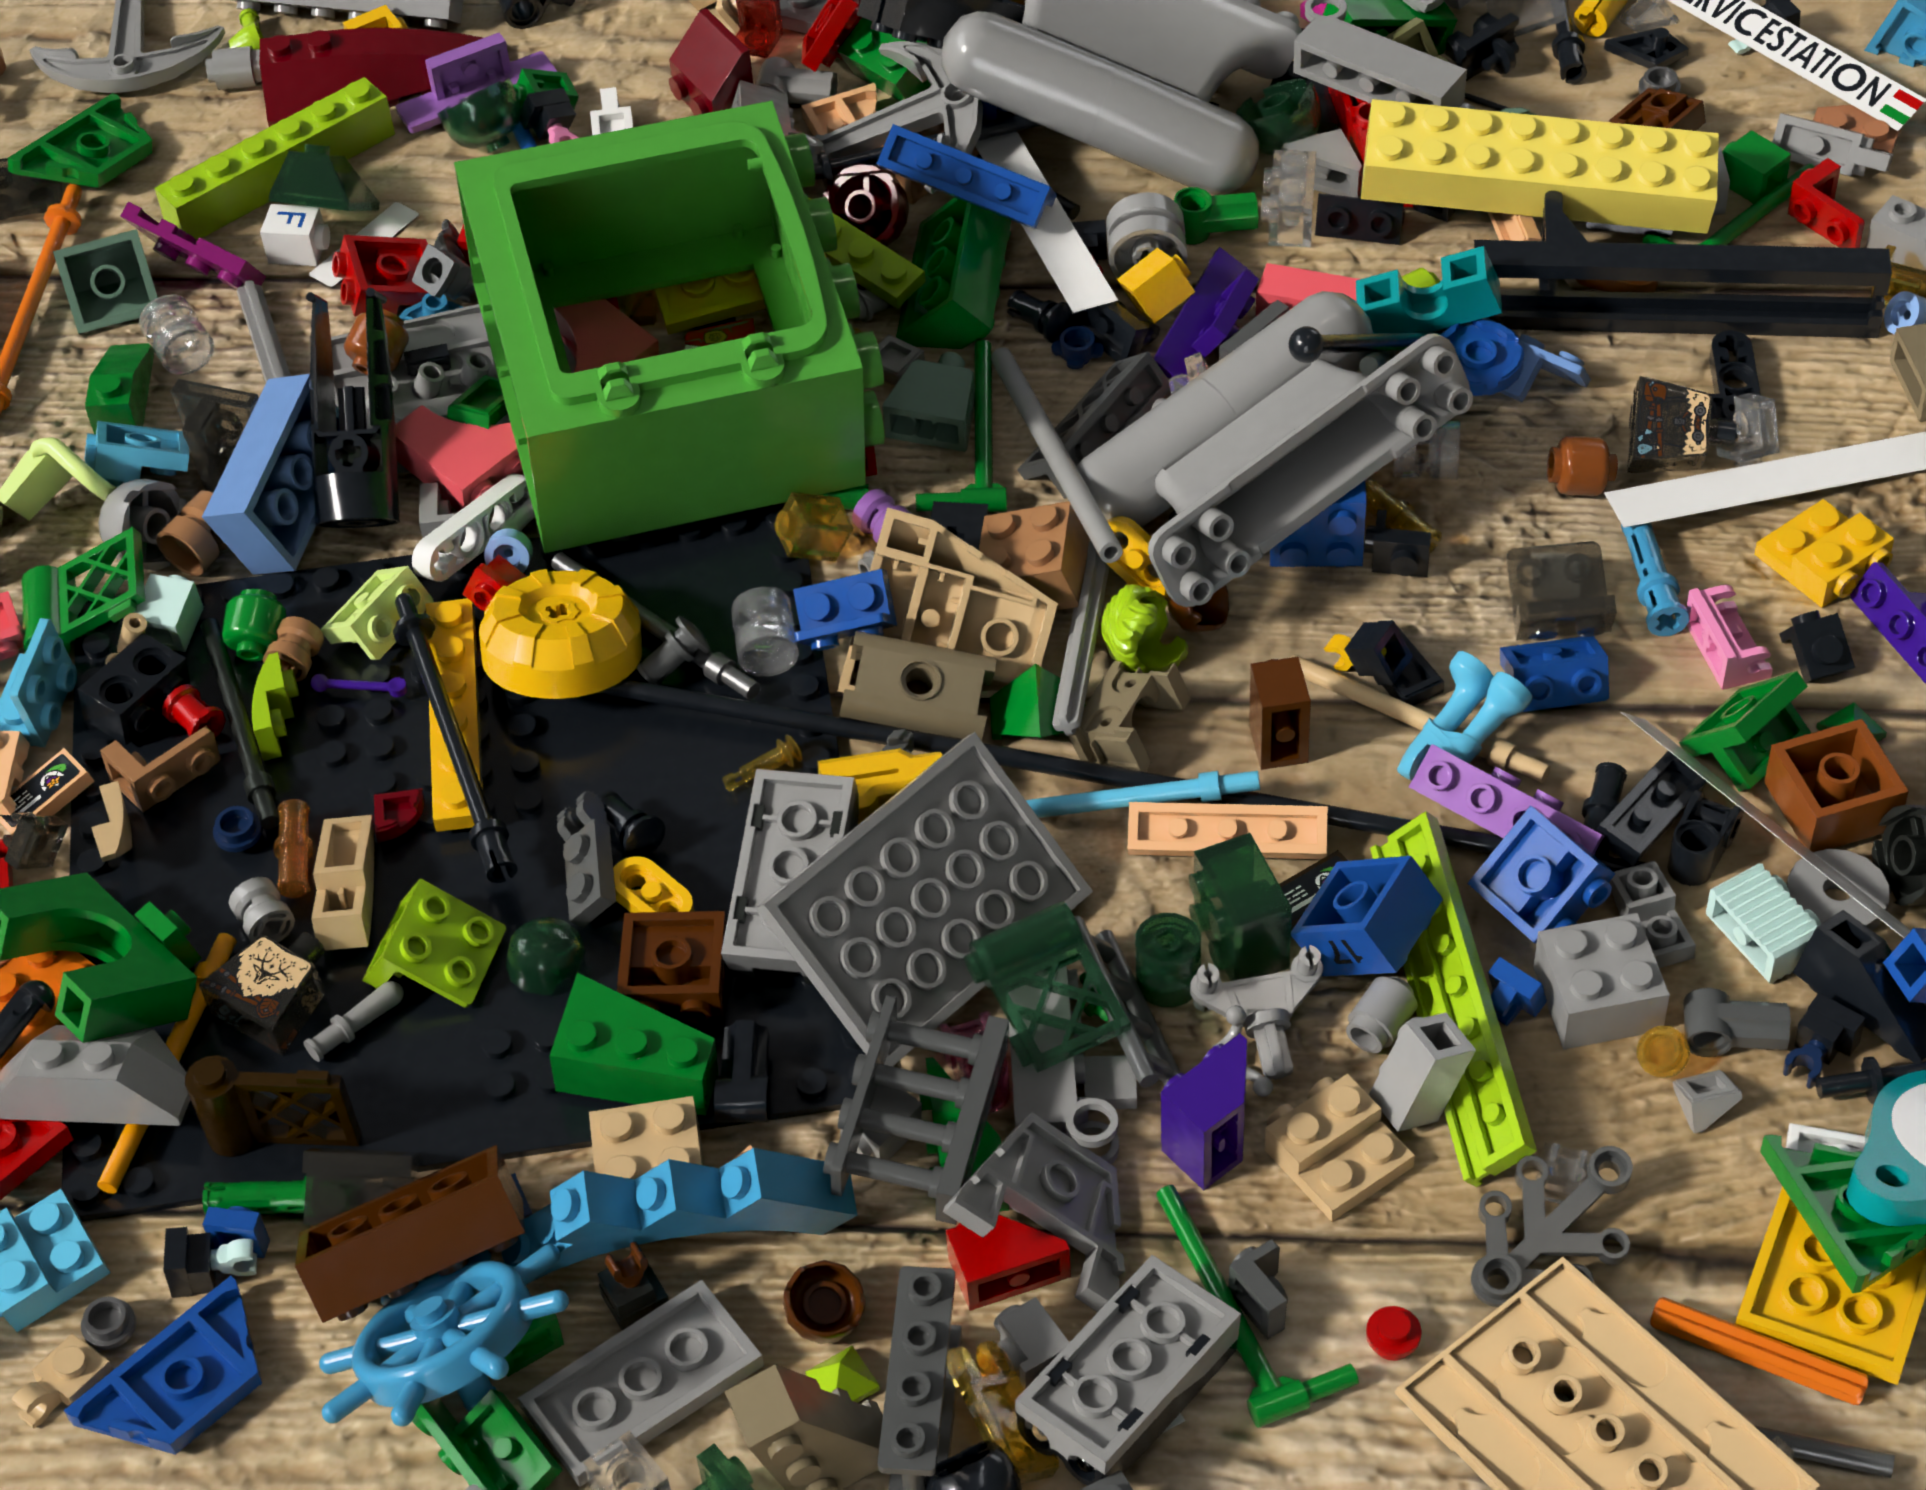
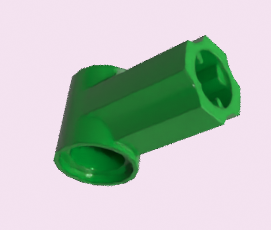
M1188 187L1178 191L1174 197V201L1179 205L1184 215L1186 244H1200L1208 239L1210 233L1254 230L1258 228V202L1255 192L1211 196L1204 189Z

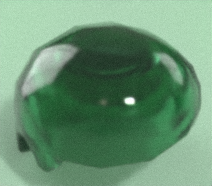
M540 917L524 923L514 932L509 942L506 969L511 982L525 992L549 995L554 992L556 986L561 981L570 978L572 981L575 980L586 953L581 934L565 920L556 917Z

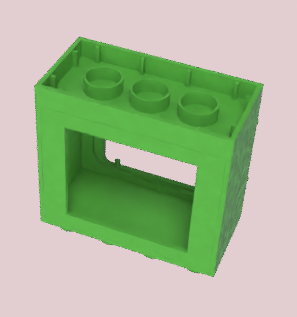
M773 101L454 162L473 285L544 553L866 485L865 448L884 444L885 442L883 419L876 394L873 390L864 392V389L884 384L881 354L872 330L855 334L851 323L847 322V319L860 316V300L853 270L849 263L832 266L829 258L825 257V252L837 250V234L831 206L826 196L809 200L808 195L804 194L803 187L815 185L814 164L810 146L804 132L784 136ZM754 269L774 332H759L740 339L623 363L619 361L608 363L602 367L571 373L554 308L608 299Z

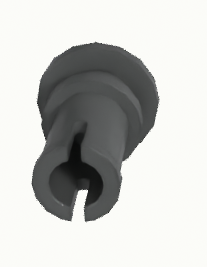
M679 615L675 620L680 628L675 632L669 630L665 634L666 640L637 665V670L648 683L660 685L684 661L689 663L693 661L696 657L694 652L698 649L704 653L711 651L703 633L686 618Z

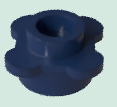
M1073 326L1065 329L1060 335V340L1055 341L1051 346L1052 353L1055 356H1061L1067 362V367L1070 369H1081L1092 358H1100L1104 354L1103 345L1095 343L1094 333L1083 326Z

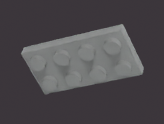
M700 1280L518 1397L523 1412L577 1485L581 1487L724 1393V1391L764 1366L763 1356L703 1280Z

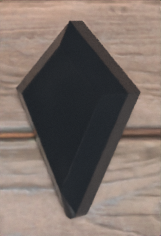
M1662 27L1607 39L1604 44V50L1648 69L1655 66L1666 67L1688 56L1689 50L1687 46Z

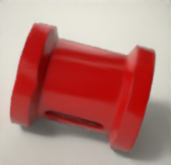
M185 684L177 687L167 696L163 703L162 715L169 722L180 724L189 736L203 727H208L216 738L224 728L226 719L223 711L218 707L207 705L201 699L200 692L193 685Z

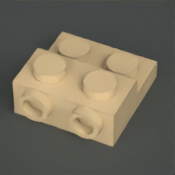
M1348 1073L1337 1081H1334L1331 1077L1319 1080L1309 1091L1308 1100L1296 1108H1293L1290 1104L1281 1105L1269 1116L1267 1127H1265L1266 1153L1331 1222L1414 1167L1415 1155L1381 1121V1107Z

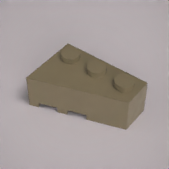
M777 1364L724 1391L748 1448L784 1490H843L878 1471L883 1414L877 1402L866 1399L861 1404L851 1400L848 1392L840 1388H836L831 1393L822 1390L816 1379Z

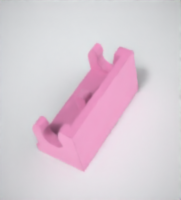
M1720 585L1704 590L1692 589L1689 590L1686 607L1690 619L1687 628L1721 689L1724 690L1771 678L1773 668L1769 662L1764 660L1769 658L1771 654L1767 647L1756 646L1737 612L1738 607L1734 601H1726L1715 605V602L1720 599H1728L1736 595L1732 586Z

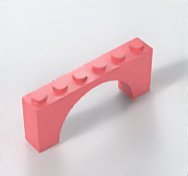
M606 299L554 308L562 341L576 361L574 372L602 367L608 363L618 361L623 363L659 355L658 340ZM421 405L396 424L397 461L423 483L438 482L441 498L450 500L451 506L458 512L507 475L513 473L524 475L510 422L490 425L489 429L473 424L449 420Z

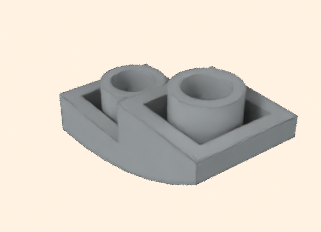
M1656 861L1615 871V876L1610 880L1609 884L1612 886L1611 892L1619 914L1623 916L1638 913L1659 968L1694 959L1696 944L1675 911L1676 895Z

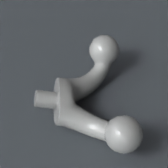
M1231 1006L1227 1010L1226 1020L1232 1026L1226 1036L1217 1044L1222 1043L1225 1045L1241 1033L1243 1023L1246 1020V1012L1241 1006ZM1247 1067V1080L1254 1082L1253 1091L1255 1094L1261 1097L1270 1095L1273 1091L1271 1079Z

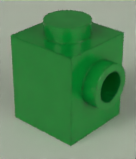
M1752 130L1737 141L1730 142L1722 152L1730 179L1729 189L1753 204L1788 177L1791 153Z

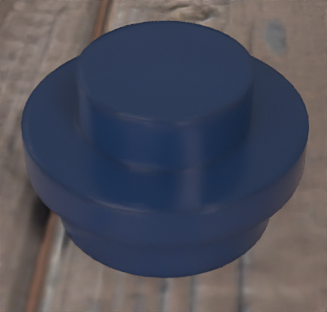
M232 806L224 809L217 816L213 827V837L216 844L227 852H241L253 847L260 840L263 832L258 816L243 806Z

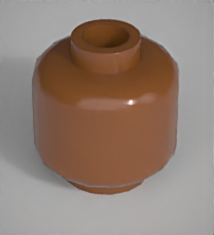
M383 309L388 337L390 369L392 372L399 365L409 342V336L403 327L404 321L394 313ZM363 312L355 318L344 343V349L346 354L353 360L352 367L368 376L366 312Z
M1566 436L1559 441L1557 447H1551L1549 450L1547 461L1549 483H1555L1558 492L1562 495L1598 496L1604 492L1608 481H1615L1618 470L1617 455L1610 454L1609 447L1603 438Z

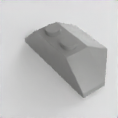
M55 1025L32 1039L0 1070V1119L180 1126L191 1100L185 1086L186 1071L154 1028L82 1043L65 1025Z

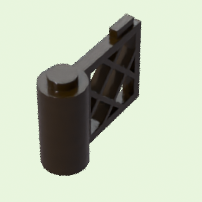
M218 1055L207 1056L196 1061L185 1075V1086L211 1149L218 1155L225 1157L239 1156L248 1152L256 1143L359 1146L362 1132L342 1075H330L329 1071L298 1070L297 1073L237 1071L231 1060ZM258 1091L271 1092L279 1097L272 1099ZM310 1093L331 1094V1098L324 1101ZM295 1104L309 1111V1113L304 1115L289 1106ZM273 1117L288 1125L268 1124L267 1121ZM325 1119L339 1127H328L320 1123V1121Z

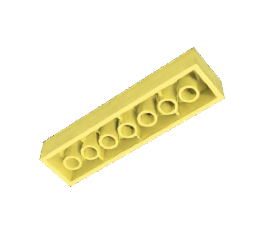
M1372 99L1366 135L1361 199L1543 217L1545 194L1549 191H1558L1562 194L1563 212L1569 220L1708 234L1717 203L1719 133Z

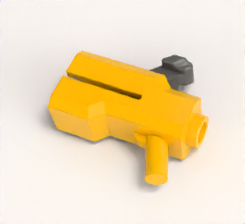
M906 729L894 730L888 736L887 745L879 752L818 761V774L855 778L859 794L858 824H860L942 757L943 754L940 751L912 755L911 752L914 750V734Z

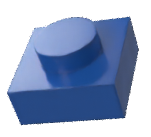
M232 1206L228 1209L208 1207L202 1225L206 1233H211L215 1249L236 1239H252L253 1253L257 1254V1258H265L270 1238L260 1212H254L242 1206Z

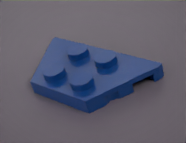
M230 1275L64 1409L68 1420L76 1427L176 1455L262 1384V1379L241 1292L236 1280Z

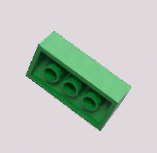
M954 197L920 223L912 263L925 271V283L903 303L896 338L915 347L963 349L976 339L981 340L990 333L995 323L993 317L996 301L1000 295V279L1006 264L1004 258L1007 242L1011 236V219Z

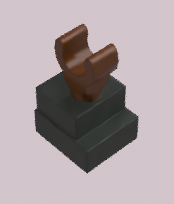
M637 1242L630 1244V1255L621 1261H615L613 1256L608 1254L605 1257V1264L608 1268L597 1273L601 1296L621 1330H624L669 1301L667 1293Z

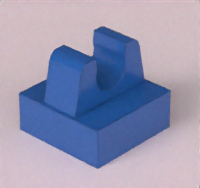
M1499 957L1487 972L1493 989L1491 994L1498 1021L1508 1026L1521 1010L1536 1017L1547 1003L1542 983L1503 958Z

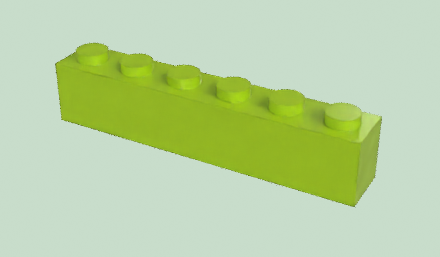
M363 77L337 92L314 102L301 111L280 120L265 130L244 139L229 149L208 158L193 168L172 177L170 180L154 188L164 220L176 225L179 229L198 240V238L209 235L395 135L387 96L368 79Z

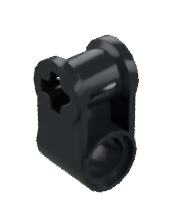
M1695 790L1688 801L1680 822L1674 830L1667 865L1670 876L1680 884L1688 886H1698L1706 883L1711 878L1725 850L1731 846L1740 827L1744 810L1737 805L1730 808L1706 799L1704 792Z

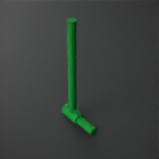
M979 340L974 344L975 484H969L964 489H961V492L916 494V512L932 511L933 501L988 504L989 513L1007 512V488L998 483H993L992 345L987 340Z
M1167 1185L1158 1190L1156 1197L1205 1290L1241 1313L1237 1350L1256 1384L1249 1399H1247V1407L1257 1428L1309 1409L1310 1403L1359 1384L1357 1373L1351 1363L1304 1382L1286 1376L1277 1378L1174 1185Z

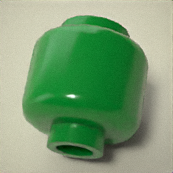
M254 588L243 590L240 595L233 597L226 605L222 630L223 642L230 649L236 651V656L243 660H263L269 644L277 641L276 631L281 621L287 617L286 608L269 591Z

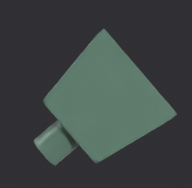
M945 352L940 356L938 363L916 360L909 365L882 406L886 438L963 452L967 451L975 407L974 372L969 368H964L965 361L960 355L953 352Z

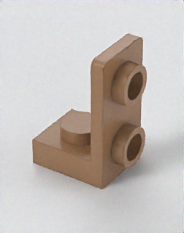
M203 727L148 764L138 752L134 751L130 754L116 740L100 750L110 782L118 781L121 792L142 812H145L158 802L166 800L173 792L196 777L208 772L221 759L214 733L208 727Z

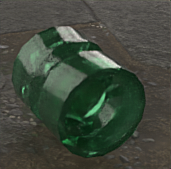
M1177 913L1156 914L1143 921L1136 931V981L1146 1001L1159 1007L1174 1008L1184 1005L1193 999L1190 994V984L1193 976L1197 974L1201 966V933L1197 925L1186 916Z

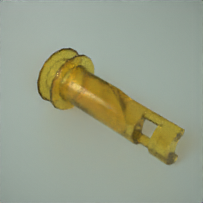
M786 734V742L777 739L776 748L739 768V772L735 774L731 772L722 777L727 790L730 792L755 778L756 769L775 770L784 764L793 767V759L795 758L801 762L803 760L802 753L795 740ZM741 776L742 780L736 783L735 779Z

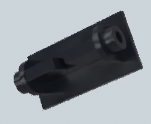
M1319 193L1315 235L1400 245L1401 228L1405 218L1404 204Z

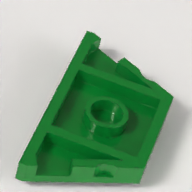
M112 93L8 157V172L16 175L99 188L151 155L152 139L144 129L138 126V121L131 112L125 113L122 110L120 97Z
M1764 1135L1760 1153L1852 1293L1863 1291L1926 1248V1224L1902 1227L1885 1226L1872 1222L1858 1214L1849 1204L1846 1191L1855 1161L1862 1152H1846L1834 1146L1815 1143L1812 1153L1782 1147V1136ZM1883 1182V1183H1885V1184H1887V1185H1890V1186H1893V1187H1897V1186H1895V1185L1892 1184V1183Z

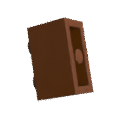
M1299 657L1271 659L1265 662L1250 664L1249 727L1261 770L1308 763L1311 699Z

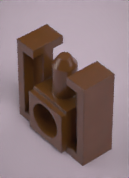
M1647 88L1611 118L1609 122L1696 131L1706 123L1703 100L1690 98L1686 94L1661 88L1659 90Z

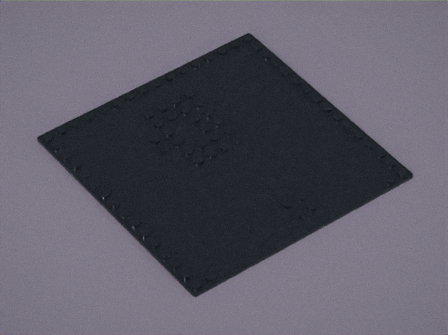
M789 502L769 505L544 553L540 537L529 538L533 547V555L524 572L526 576H529L530 572L547 569L548 572L557 571L552 568L551 563L556 554L563 552L588 570L596 572L598 576L610 581L614 585H619L630 598L675 628H680L675 620L679 615L689 620L703 633L709 643L711 652H721L735 661L739 671L760 684V691L755 698L749 700L728 685L720 686L707 678L703 673V668L692 661L690 663L684 661L660 685L833 716L823 651H812L811 645L796 643L794 633L801 631L793 589L813 585L801 507L798 503ZM484 551L442 582L419 577L417 574L415 576L431 595L433 602L466 599L467 597L462 593L474 570L481 563L486 564ZM413 555L197 584L196 588L204 607L186 652H175L186 658L190 684L200 692L201 699L207 705L218 707L224 713L226 719L224 728L215 738L221 759L208 772L188 782L173 792L166 800L158 802L145 812H142L122 793L131 825L132 848L115 859L102 862L91 827L110 822L99 786L111 782L100 750L116 739L84 720L77 689L106 665V658L109 654L117 653V645L124 618L115 623L109 620L76 638L75 666L77 669V680L74 687L72 756L90 774L94 782L71 801L69 876L87 872L135 919L137 918L134 914L149 901L164 915L172 909L192 930L186 938L202 957L190 969L192 973L195 972L200 962L206 961L219 933L232 935L237 943L225 968L234 975L237 972L236 968L240 965L238 963L239 957L237 958V956L250 947L252 943L244 932L243 923L236 919L228 904L230 895L242 882L251 878L266 877L273 881L280 893V901L288 905L295 918L294 927L289 935L276 944L296 956L307 945L316 952L323 954L301 980V983L321 994L320 999L309 1016H306L307 1012H301L287 1024L296 1030V1034L290 1041L289 1046L277 1048L246 1033L235 1023L230 1024L228 1018L220 1017L219 1010L217 1009L222 1005L226 1006L231 1001L235 1002V1000L229 998L226 994L218 992L217 995L210 997L179 1063L187 1073L188 1069L196 1061L207 1056L218 1055L231 1060L237 1071L297 1073L298 1070L329 1071L330 1075H342L362 1135L359 1146L256 1143L248 1152L239 1156L225 1157L218 1155L211 1149L190 1100L180 1126H148L117 1192L110 1194L99 1189L97 1183L126 1124L63 1122L74 1138L73 1141L63 1148V1192L71 1201L81 1221L84 1222L203 1204L202 1197L203 1190H205V1182L304 1180L306 1175H317L319 1180L358 1178L369 1180L443 1169L494 1145L498 1146L504 1160L592 1147L589 1112L636 1104L555 1091L549 1056L577 973L617 991L624 913L630 912L616 901L584 928L569 922L565 859L563 857V844L565 841L557 831V815L566 807L575 808L576 810V799L583 792L589 790L596 795L598 794V797L605 792L614 791L634 810L639 809L648 815L658 816L665 824V837L657 850L646 858L652 860L690 892L694 911H725L727 921L756 769L818 774V761L840 758L836 736L601 693L566 699H543L511 692L493 682L484 671L479 637V627L484 618V611L480 610L473 603L476 626L483 792L493 819H499L506 824L509 832L507 844L518 867L516 875L510 878L505 866H501L506 881L503 883H493L486 877V870L480 853L474 850L468 836L472 828L436 832L432 808L429 697L410 646H402L396 642L381 659L371 660L358 643L343 642L330 644L324 636V642L318 654L311 657L312 666L306 678L297 682L299 696L291 698L294 717L284 719L287 736L279 737L282 757L264 761L253 732L252 724L253 693L264 662L263 660H243L236 656V651L226 645L264 770L271 775L276 789V796L273 800L280 819L277 827L273 829L263 828L260 840L253 847L241 852H227L218 847L213 837V827L219 813L232 806L246 807L256 815L257 811L255 805L248 801L243 782L246 775L202 634L201 623L208 618L217 619L222 631L227 603L233 597L240 595L243 590L254 588L273 593L277 597V601L286 608L287 617H302L321 629L377 570L409 566L414 573L412 567ZM88 600L86 602V604L78 614L77 619L85 615V613L93 603L92 601ZM642 627V657L640 663L663 643ZM637 668L626 678L647 682ZM317 674H323L328 679L389 682L395 677L405 679L408 691L404 696L398 698L391 696L388 691L327 688L323 692H317L311 687V679ZM161 715L154 721L149 730L140 733L126 746L122 743L120 744L130 754L134 751L138 752L148 764L188 738L189 735L180 724L171 723ZM422 788L425 805L419 820L412 828L397 838L378 843L375 834L374 795ZM373 815L374 890L368 947L318 951L311 918L317 892L313 872L324 819ZM610 827L614 868L618 862L630 856L624 852L623 844L617 840L615 831ZM420 878L506 926V931L475 999L468 1008L454 1003L405 975H402L400 979L392 976L388 981L397 982L403 988L404 994L399 1004L355 1032V1039L350 1043L343 1041L323 1055L324 1058L320 1062L315 1061L307 1052L303 1043L306 1039L315 1037L331 1025L330 1019L336 1014L342 1017L376 990L375 987L365 983L362 979L400 901ZM636 886L631 890L641 889L642 886ZM80 953L95 965L106 963L96 957ZM258 954V958H254L262 962L261 969L259 966L253 964V967L257 972L256 978L254 980H256L259 977V971L261 972V975L266 972V970H264L263 967L264 962L269 963L274 959V957L271 960L266 961V955L264 956L263 960H261ZM724 961L726 983L723 1017H711L708 1023L699 1026L686 1024L715 1038L718 1076H721L724 1027L731 1026L736 1020H754L757 1024L766 1026L769 1029L767 1076L770 1078L771 1087L769 1120L837 1111L841 1109L845 1097L853 1099L857 1087L852 1085L855 1062L859 1054H866L815 986L806 984L803 976L797 973L770 971L764 974L758 973L757 979L732 977ZM281 963L280 966H279V970H281V971L283 972V971L286 970L287 968H285V969L282 970V969H281L282 963ZM225 978L222 985H228L230 989H237L238 992H242ZM284 992L278 994L279 996H282L284 999H292L287 998L288 994L284 995ZM282 1003V1006L279 1007L281 1011L277 1015L278 1017L272 1016L269 1018L277 1024L282 1022L286 1024L300 1012L299 1007H297L299 1003ZM248 1014L249 1017L258 1020L256 1016ZM673 1018L684 1023L681 1018ZM175 1022L151 1028H154L164 1043H166ZM237 1022L238 1025L249 1033L267 1040L265 1037L268 1036V1032L264 1033L259 1028L255 1029L246 1022ZM258 1091L272 1099L279 1097L271 1092ZM714 1091L707 1115H697L700 1131L755 1123L716 1122L714 1115ZM310 1093L324 1101L331 1098V1094ZM295 1104L289 1106L304 1115L309 1113V1111ZM273 1117L267 1121L268 1124L288 1125ZM325 1119L320 1121V1123L328 1127H339Z

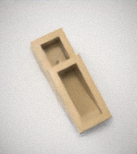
M373 815L324 819L313 872L317 892L311 920L318 951L368 947L374 890Z

